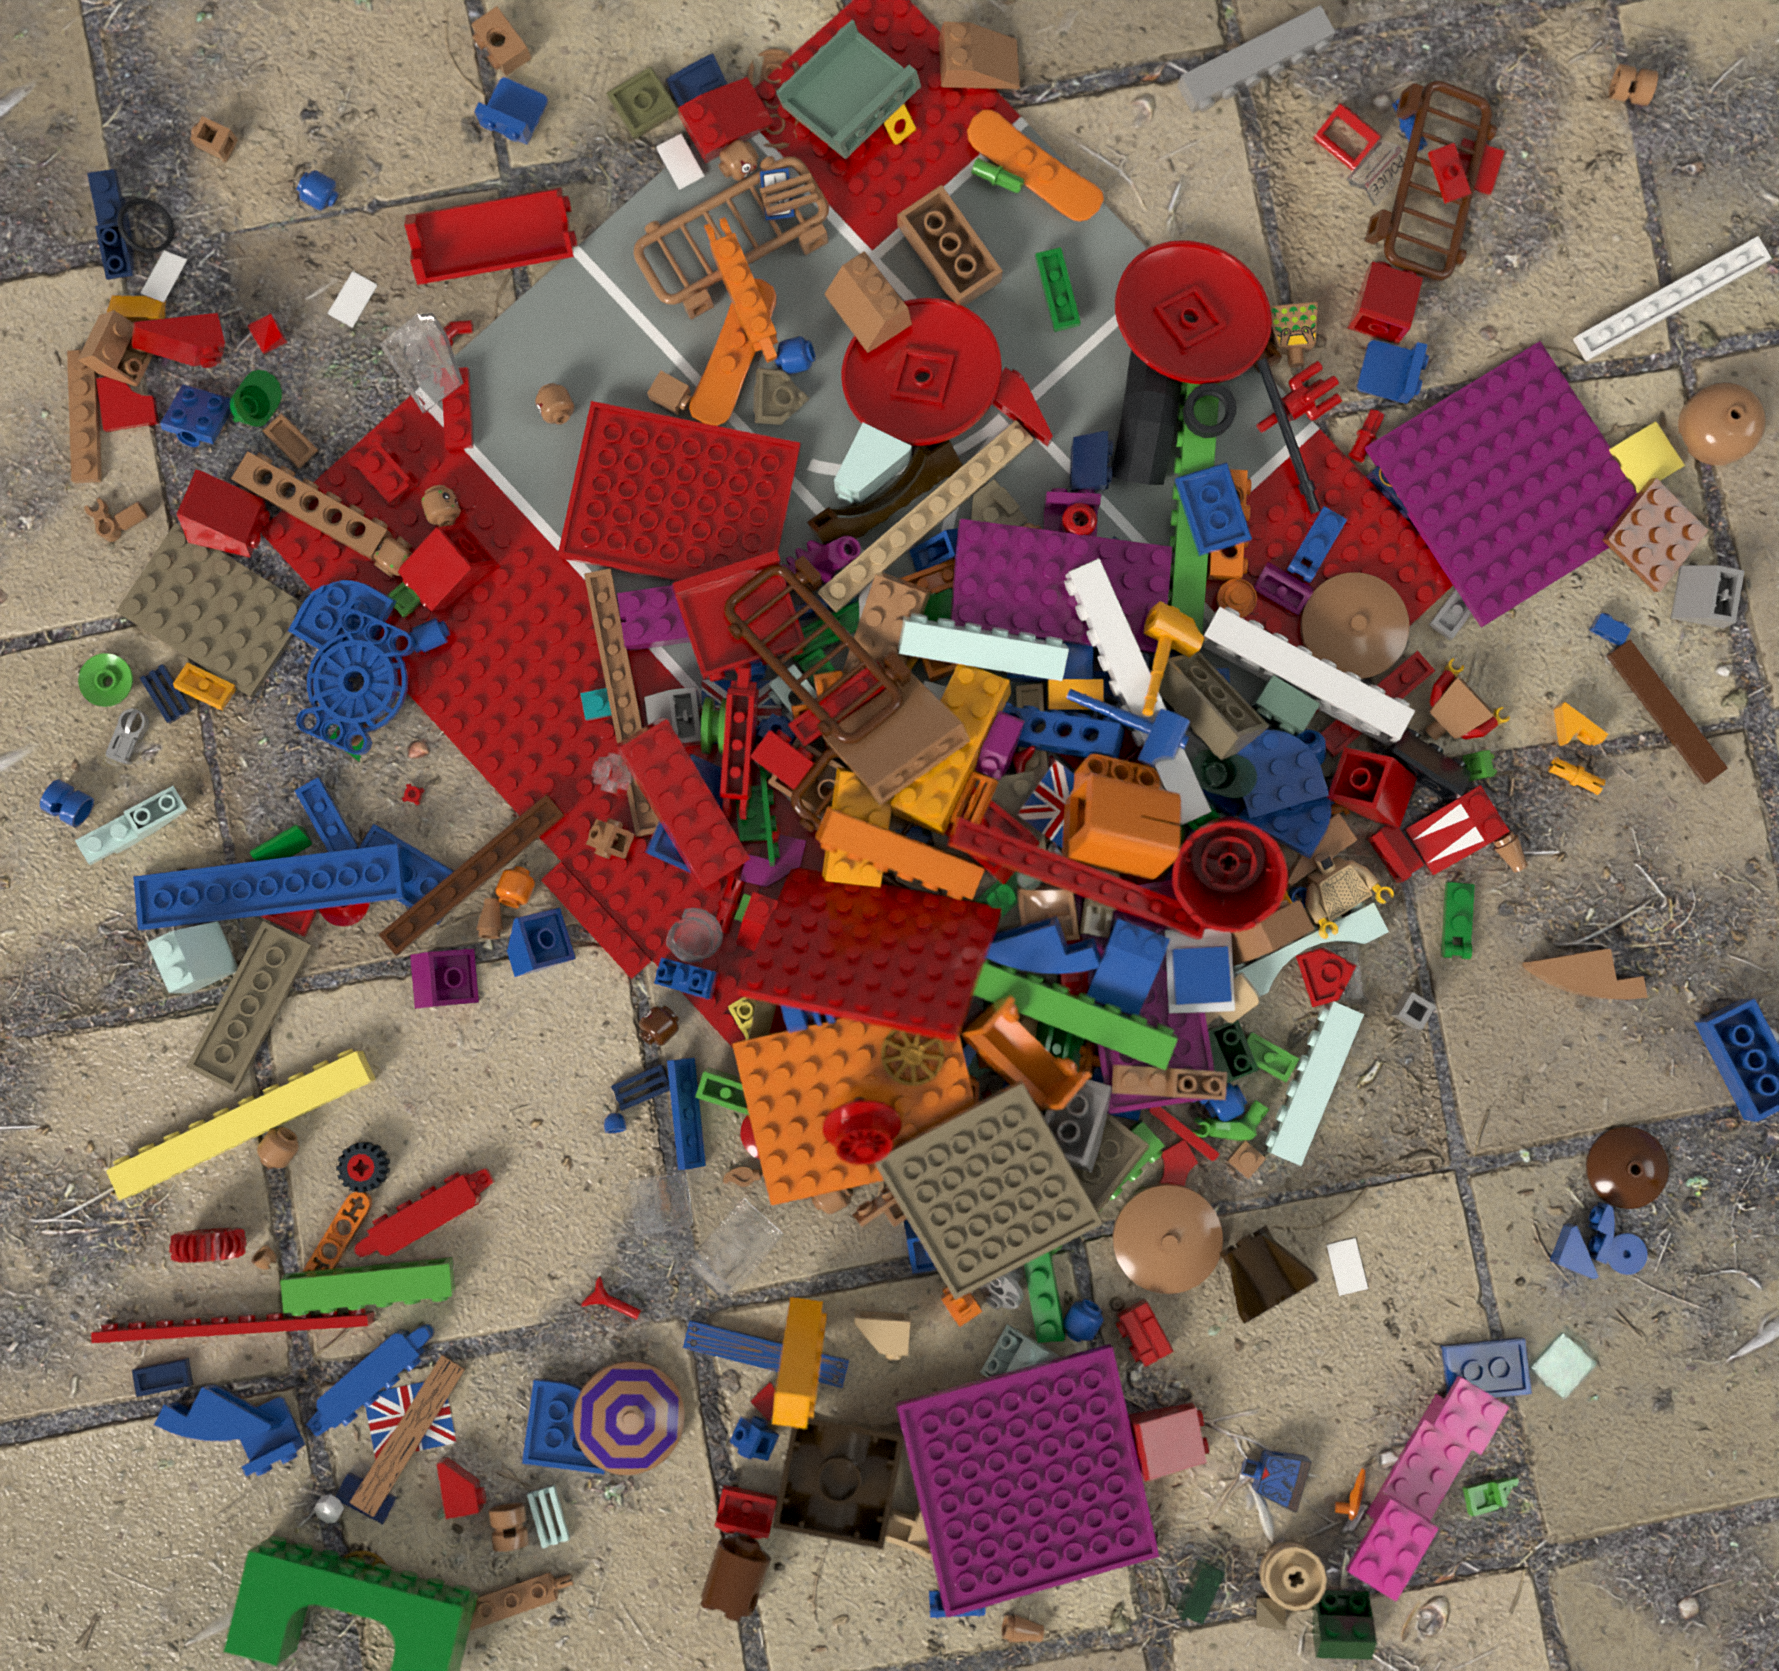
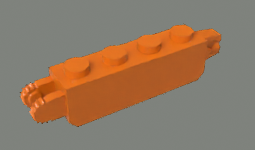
M723 217L719 219L720 227L725 234L723 238L717 240L710 223L704 225L710 241V249L751 348H754L756 352L762 350L767 363L777 360V354L773 347L774 344L778 343L777 332L735 233L732 234L726 218Z

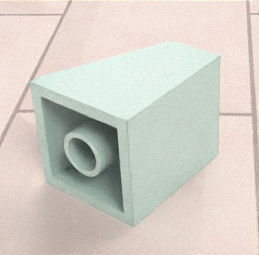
M862 423L834 479L835 493L838 494V498L847 504H852L853 502L857 504L862 503L909 464L912 446Z
M219 922L174 930L147 942L169 993H192L236 973L238 969L236 960Z

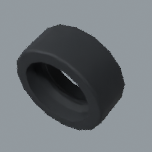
M1205 383L1196 387L1188 395L1183 407V420L1187 428L1195 435L1203 438H1215L1223 434L1231 426L1236 415V401L1232 393L1224 386L1216 383ZM1211 395L1223 402L1225 416L1219 424L1206 426L1196 419L1194 405L1203 396Z

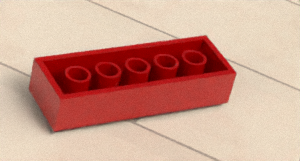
M660 717L614 745L699 886L706 888L750 860V857L667 718Z

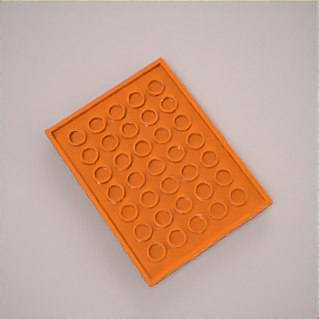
M837 1018L835 1023L829 1024L828 1021H824L822 1026L811 1024L808 1025V1029L793 1033L785 1030L734 1042L732 1045L771 1206L884 1180L875 1163L867 1165L847 1163L837 1156L836 1147L825 1139L822 1131L823 1121L829 1112L842 1104L852 1102L857 1097H863L865 1100L879 1101L893 1107L901 1117V1130L896 1138L892 1140V1147L976 1104L960 1036L957 1042L941 1039L944 1048L943 1065L936 1077L918 1086H907L898 1083L884 1069L881 1061V1049L886 1036L893 1030L887 1027ZM900 1031L890 1039L901 1046L905 1045ZM906 1032L909 1041L914 1042L916 1034ZM921 1035L919 1044L923 1045L933 1037ZM937 1042L926 1048L924 1052L926 1054L939 1055ZM887 1045L886 1058L900 1055L899 1050ZM932 1059L923 1060L924 1064L932 1072L939 1061ZM903 1061L889 1062L888 1065L896 1073L903 1064ZM919 1065L916 1066L917 1080L928 1076ZM907 1066L899 1077L911 1080V1067Z

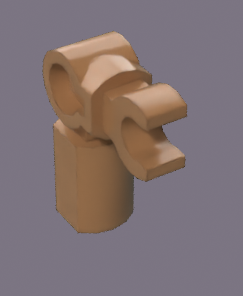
M100 498L96 499L99 504L97 511L94 512L88 505L84 506L85 512L94 518L93 522L96 533L109 542L118 540L122 530L127 531L149 517L142 504L138 501L115 514V518L108 514V505Z

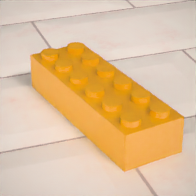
M957 665L940 701L962 722L970 742L895 794L890 804L894 816L944 836L950 823V817L971 772L976 768L982 746L998 712L1003 711L1011 694L1010 680L974 666Z

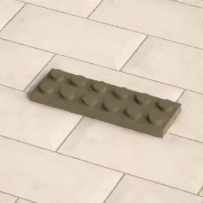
M262 921L186 1067L232 1091H238L313 945L267 921Z

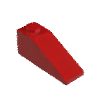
M1005 367L1002 370L1000 386L992 405L1011 420H1017L1028 433L1048 447L1051 444L1053 435L1028 384L1024 381V376L1015 369L1009 370Z

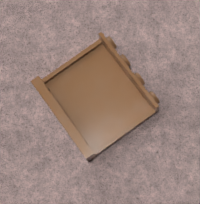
M912 673L911 681L904 687L896 682L903 694V702L899 710L863 740L854 744H846L840 742L832 734L828 738L822 735L828 747L832 748L869 788L873 798L879 805L886 802L970 742L962 722ZM885 690L838 723V725L847 733L855 732L892 701L891 693Z

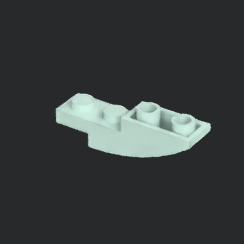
M171 786L124 811V815L76 839L75 842L87 863L92 865L113 853L118 854L138 843L180 816L187 808L174 786Z

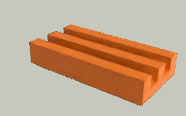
M972 771L949 821L954 824L955 819L961 817L977 780H980L964 815V819L971 820L980 825L999 782L994 778Z

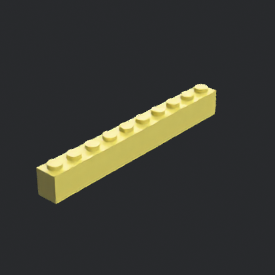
M353 1048L338 1054L339 1059L330 1064L326 1060L312 1067L314 1071L307 1075L300 1072L289 1077V1083L282 1087L275 1084L264 1089V1095L257 1099L254 1096L247 1097L238 1102L239 1107L230 1111L228 1107L213 1114L215 1119L206 1123L204 1119L190 1124L188 1126L189 1131L181 1135L177 1131L163 1138L164 1143L156 1147L154 1143L138 1149L139 1155L131 1159L129 1155L113 1161L114 1167L107 1169L106 1172L118 1199L130 1198L260 1136L270 1129L281 1126L375 1081L376 1078L363 1050L354 1052Z

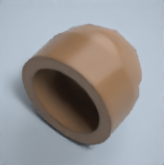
M268 1245L261 1247L252 1258V1263L262 1270L271 1269L269 1264L271 1262L276 1264L277 1261L276 1253Z

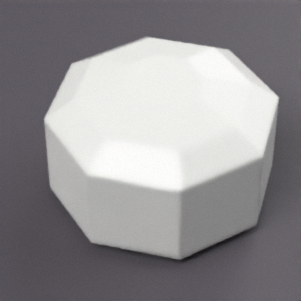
M332 1495L322 1496L314 1508L317 1517L326 1523H336L344 1510L341 1501Z

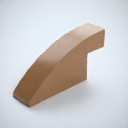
M1611 948L1523 962V968L1544 982L1580 996L1615 1000L1648 998L1644 976L1616 978Z

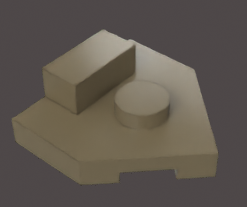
M757 368L753 400L755 423L782 425L810 398L792 382L791 377L784 370Z
M995 479L973 495L971 520L1020 527L1028 521L1020 511V506L1004 487L1001 488Z

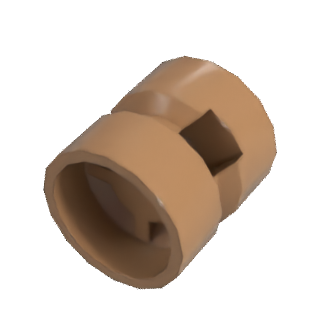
M1619 64L1610 84L1609 99L1625 102L1629 98L1633 104L1648 106L1657 86L1658 72L1644 68L1636 71L1634 66Z
M508 1503L488 1510L490 1526L495 1528V1531L491 1534L494 1551H512L529 1545L528 1528L523 1526V1523L526 1521L524 1503ZM514 1527H515L514 1530L503 1531V1529H509V1528H514Z

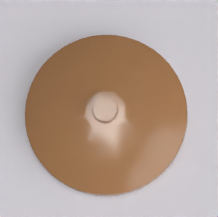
M1344 573L1328 579L1312 593L1302 610L1300 634L1303 646L1313 653L1311 656L1319 660L1327 659L1337 665L1336 669L1341 672H1352L1358 675L1361 680L1384 672L1401 656L1409 636V618L1401 597L1385 581L1365 573Z
M1161 1183L1139 1190L1124 1203L1114 1222L1112 1240L1120 1267L1134 1283L1155 1293L1176 1294L1198 1286L1213 1272L1221 1256L1219 1253L1223 1247V1232L1215 1210L1202 1195L1183 1185Z

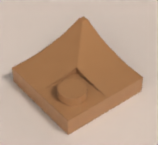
M1017 886L1021 925L1057 915L1066 941L1080 939L1073 892L1057 886Z

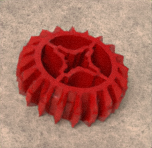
M237 1227L178 1232L170 1237L169 1253H171V1260L178 1263L209 1262L239 1258L246 1253L247 1238L245 1237V1230Z

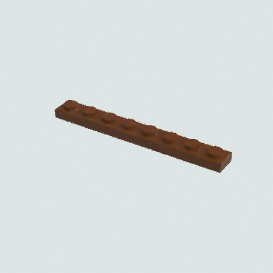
M546 794L378 935L395 956H398L565 817V815Z

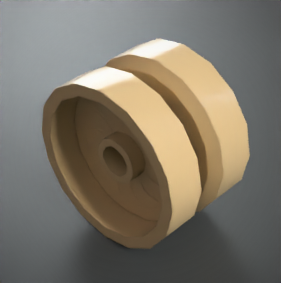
M1291 1541L1277 1543L1269 1548L1261 1559L1259 1568L1261 1584L1273 1601L1283 1608L1293 1611L1309 1609L1318 1603L1324 1594L1327 1581L1324 1566L1319 1558L1302 1544ZM1296 1573L1293 1579L1288 1578L1289 1574Z

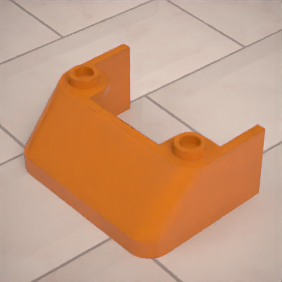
M1010 996L998 999L961 1033L962 1039L1010 1086L1022 1080L1040 1111L1063 1109L1091 1077V1074L1088 1071L1077 1072L1078 1067L1073 1061L1066 1057L1064 1059L1055 1058L1017 1021L1019 1019L1017 1014L1018 1008L1013 1004L1014 998Z

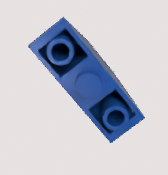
M661 957L654 984L702 998L712 999L719 973Z

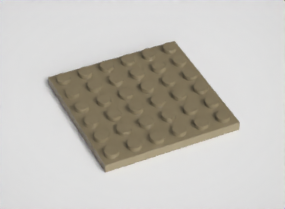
M1022 1080L892 1147L887 1157L875 1163L955 1300L1103 1224L1099 1213Z

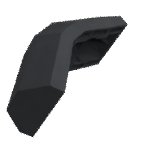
M1132 350L1129 356L1124 403L1112 464V477L1140 484L1164 485L1179 405L1181 381L1171 379L1155 371L1145 364Z

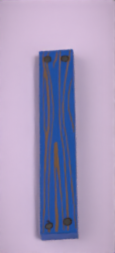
M691 1319L683 1345L685 1349L779 1372L783 1343ZM822 1353L818 1382L843 1388L849 1359Z

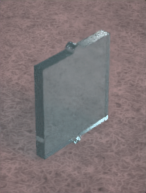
M1561 1332L1530 1368L1544 1381L1543 1384L1545 1386H1550L1565 1400L1596 1364L1582 1351L1583 1348L1581 1346H1576Z

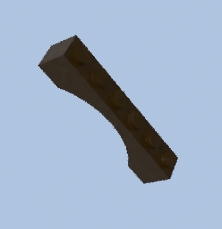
M949 440L931 445L917 446L904 472L882 493L856 505L828 507L807 521V524L817 541L823 545H827L843 536H851L855 539L860 538L877 524L886 521L893 513L908 506L912 500L930 491L941 480L953 475L963 465Z

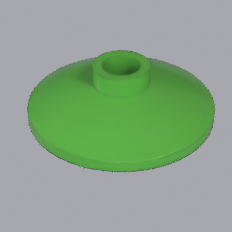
M103 653L91 657L84 663L79 672L78 685L87 701L100 707H111L121 703L129 695L133 685V674L129 665L122 658L114 654ZM112 677V685L106 686V679Z

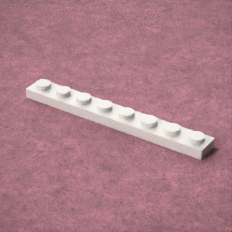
M1759 236L1584 331L1577 335L1573 341L1587 362L1760 267L1772 258Z

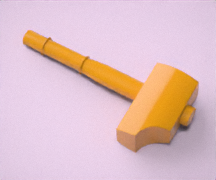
M1161 601L1150 609L1144 624V634L1158 641L1153 669L1150 673L1151 679L1147 695L1144 697L1145 703L1142 712L1147 716L1153 715L1155 705L1158 702L1157 697L1162 678L1164 677L1163 673L1167 665L1170 649L1172 648L1190 658L1200 650L1205 638L1197 629L1193 618L1180 612L1178 608L1169 606Z

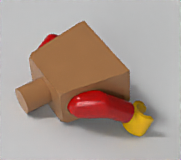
M1452 658L1445 665V670L1433 685L1429 699L1431 705L1430 713L1436 720L1425 730L1435 741L1447 731L1454 739L1461 737L1468 740L1484 737L1499 724L1510 720V716L1503 719L1499 717V711L1504 709V707L1491 710L1459 676L1464 669V665L1458 670L1453 669L1452 662L1455 658Z

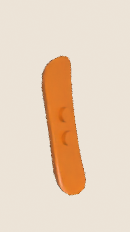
M982 110L973 117L967 130L968 139L983 157L998 167L1000 165L1003 166V170L1023 178V185L1059 213L1073 221L1082 222L1089 220L1099 211L1104 197L1098 186L1048 154L1000 114L992 110Z
M754 278L771 318L776 306L777 295L773 286L763 279ZM732 302L715 348L689 405L692 417L704 424L717 426L725 423L730 418L756 353L755 349H752Z

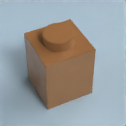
M660 370L647 392L650 401L677 416L681 409L686 410L692 398L688 385Z

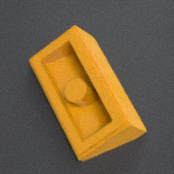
M112 295L107 312L115 310L132 323L165 319L166 299L164 302L148 296Z

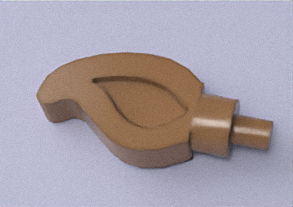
M740 1166L729 1171L724 1176L723 1183L726 1184L732 1181L739 1186L746 1187L756 1180H761V1177H764L763 1171L760 1172V1169L753 1170L747 1166Z

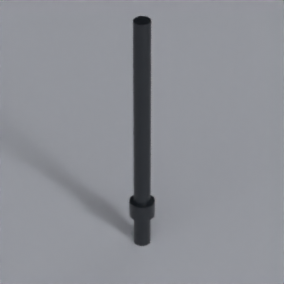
M1267 358L1257 361V365L1300 483L1298 484L1300 494H1304L1310 514L1319 512L1321 509L1314 492L1316 490L1313 479L1310 480L1268 360Z

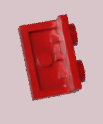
M723 1485L714 1527L720 1528L726 1533L738 1532L747 1534L753 1539H768L778 1496Z

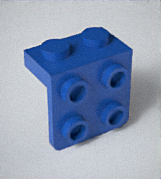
M503 77L499 80L488 105L478 102L474 112L479 124L489 131H497L512 141H519L528 145L548 104V99L546 95Z
M1371 340L1367 345L1357 383L1358 391L1407 404L1414 395L1418 396L1422 380L1419 379L1421 370H1425L1428 363L1429 355L1425 354L1428 344L1417 342L1410 350Z
M277 1397L257 1407L282 1421L283 1424L280 1428L240 1439L249 1459L242 1466L246 1477L253 1473H256L257 1477L273 1469L271 1464L281 1460L282 1464L298 1457L297 1451L306 1445L283 1397Z

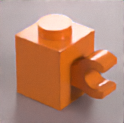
M947 1286L942 1289L944 1294L940 1296L941 1300L959 1327L983 1312L971 1292L955 1300Z

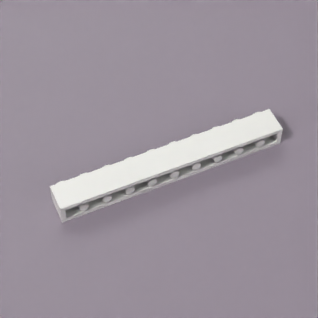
M1100 559L1068 572L1065 575L1067 578L1064 581L1065 587L1069 595H1074L1078 603L1075 606L1080 620H1085L1088 625V639L1091 645L1097 646L1100 652L1098 661L1103 671H1108L1112 681H1109L1111 691L1115 697L1119 696L1123 704L1120 709L1155 722L1160 708L1164 710L1166 708L1158 693V702L1155 705L1153 715L1147 716L1142 712L1145 703L1144 697L1147 695L1151 674ZM1134 729L1131 732L1132 738L1136 746H1141L1143 749L1148 734ZM1179 748L1174 760H1162L1152 767L1159 775V789L1179 793L1181 796V820L1179 825H1183L1211 812L1184 749Z

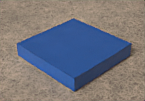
M1228 946L1171 950L1175 1005L1232 1002Z

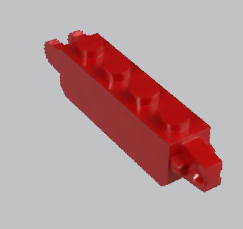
M739 667L737 681H731V687L727 691L720 788L725 817L729 818L731 815L732 799H740L739 818L743 820L747 819L748 802L752 797L754 759L750 756L755 750L759 698L757 682H751V667Z
M488 1168L470 1175L466 1173L460 1176L459 1172L454 1173L444 1179L446 1185L436 1189L435 1186H432L420 1193L422 1199L412 1203L410 1199L396 1207L398 1213L389 1217L386 1213L373 1220L374 1227L367 1230L369 1236L355 1244V1254L363 1258L377 1250L380 1255L387 1257L478 1205L481 1200L480 1193L495 1182Z

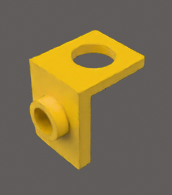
M904 104L884 122L893 143L896 145L916 130ZM899 119H904L906 121L905 129L901 133H895V123Z

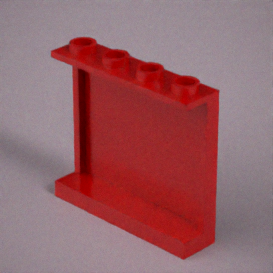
M777 550L672 583V589L703 680L710 679V682L724 679L727 672L735 670L736 674H738L739 667H751L752 664L759 662L762 665H768L743 636L737 640L729 632L728 626L731 623L725 616L724 606L731 594L764 568L780 563ZM779 575L769 578L735 606L737 615L745 621L787 587L785 579ZM786 594L747 625L760 640H763L796 613L790 594ZM795 620L765 644L776 657L787 654L805 640L799 620ZM803 648L793 656L803 653Z

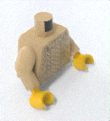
M1323 852L1314 859L1318 869L1307 877L1309 886L1306 891L1305 906L1315 923L1320 924L1319 936L1327 939L1329 936L1325 931V927H1329L1332 933L1336 935L1338 933V926L1331 921L1372 896V890L1376 892L1375 898L1377 902L1382 904L1386 902L1380 896L1381 891H1386L1391 897L1394 896V892L1390 887H1381L1379 885L1380 881L1365 866L1353 860L1345 861L1340 857L1332 859L1329 852Z

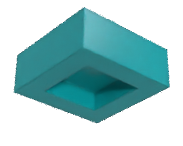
M607 688L580 693L586 721L612 716Z

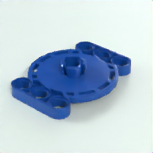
M350 609L343 613L340 620L341 627L345 633L327 641L317 651L311 661L307 674V692L312 708L300 711L297 715L296 723L301 731L349 753L364 755L369 752L372 746V740L368 733L387 725L398 714L404 704L408 691V675L402 657L413 653L416 641L413 635L361 611ZM353 615H358L361 620L360 626L352 630L348 626L349 618ZM381 625L385 631L384 636L380 640H375L372 637V630L374 627ZM401 636H406L408 646L405 650L399 651L396 648V640ZM396 658L398 662L394 663L392 659ZM399 669L402 675V686H399V676L397 670ZM362 674L364 685L359 691L355 692L353 683L349 681V678H356ZM400 692L398 702L392 708L391 706L396 699L397 693ZM386 712L389 713L382 721L376 724L375 720L382 717ZM313 713L317 722L313 728L308 729L304 724V720L308 714ZM367 723L369 727L365 728L363 724ZM337 724L340 728V735L332 740L328 736V729L330 726ZM357 735H361L364 739V746L360 750H355L352 747V739Z

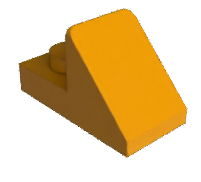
M1566 702L1554 708L1559 746L1568 744L1575 733L1578 734L1577 738L1586 745L1592 744L1593 746L1603 743L1609 735Z

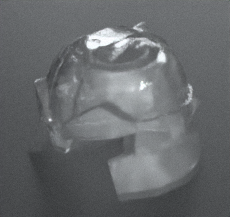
M688 908L684 910L683 919L671 926L667 935L666 945L682 961L702 963L703 959L715 954L721 946L723 937L721 926L717 919L706 910Z

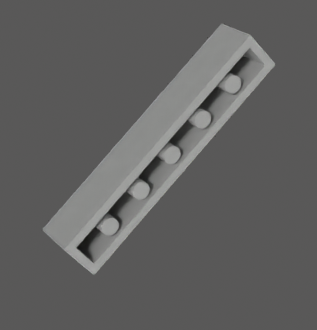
M1320 5L1181 75L1178 88L1192 113L1198 110L1206 111L1216 101L1222 98L1224 100L1230 99L1238 93V90L1246 86L1247 88L1254 87L1267 75L1275 76L1282 72L1285 66L1291 63L1297 65L1315 51L1317 53L1325 51L1330 47L1336 32Z

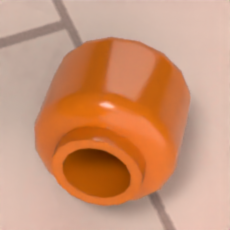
M515 866L514 869H506L502 872L495 889L499 902L512 908H519L520 905L528 903L535 886L534 879L529 876V870Z

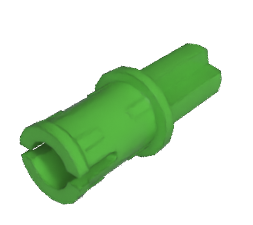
M977 158L972 167L971 173L992 182V186L999 185L1014 193H1019L1023 187L1024 179L1003 170L1001 165L997 167Z

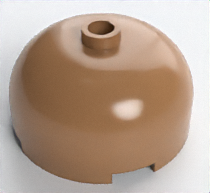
M1716 383L1703 388L1685 403L1680 412L1678 431L1688 447L1687 451L1694 458L1709 465L1723 466L1742 459L1756 448L1764 434L1766 425L1765 412L1757 396L1746 387L1735 383Z

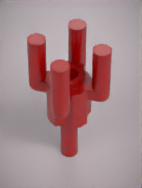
M1319 361L1314 362L1288 381L1292 391L1281 399L1290 422L1292 420L1295 421L1303 414H1306L1309 420L1314 421L1342 402L1340 395L1335 393L1318 406H1315V400L1339 385V381L1334 375L1325 381L1319 379L1308 387L1303 386L1302 383L1323 370ZM1272 413L1256 424L1261 433L1278 423L1275 413Z

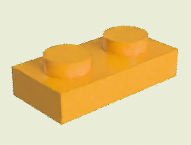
M188 662L173 682L175 689L223 711L236 691L234 684Z

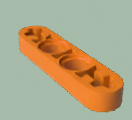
M358 1191L349 1194L304 1267L303 1272L316 1270L321 1262L330 1265L329 1268L327 1265L323 1266L321 1270L336 1268L371 1210L372 1198L367 1192L358 1193ZM363 1198L362 1204L365 1205L364 1208L357 1209L353 1216L345 1214V1211L348 1213L353 1211L356 1205L353 1199ZM342 1219L348 1220L351 1223L352 1229L347 1235L341 1234L337 1229L338 1222ZM327 1243L334 1244L337 1248V1254L334 1258H327L323 1253V1248Z

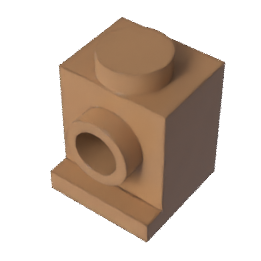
M203 116L199 123L193 126L190 138L197 148L220 158L224 162L228 161L238 141L231 129Z

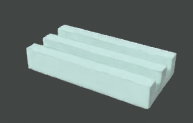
M555 1485L529 1492L527 1497L542 1549L562 1541H569L570 1536ZM550 1493L561 1535L559 1536L556 1534L545 1494ZM537 1496H539L547 1527L549 1530V1534L551 1537L549 1539L547 1538L538 1503L536 1500Z

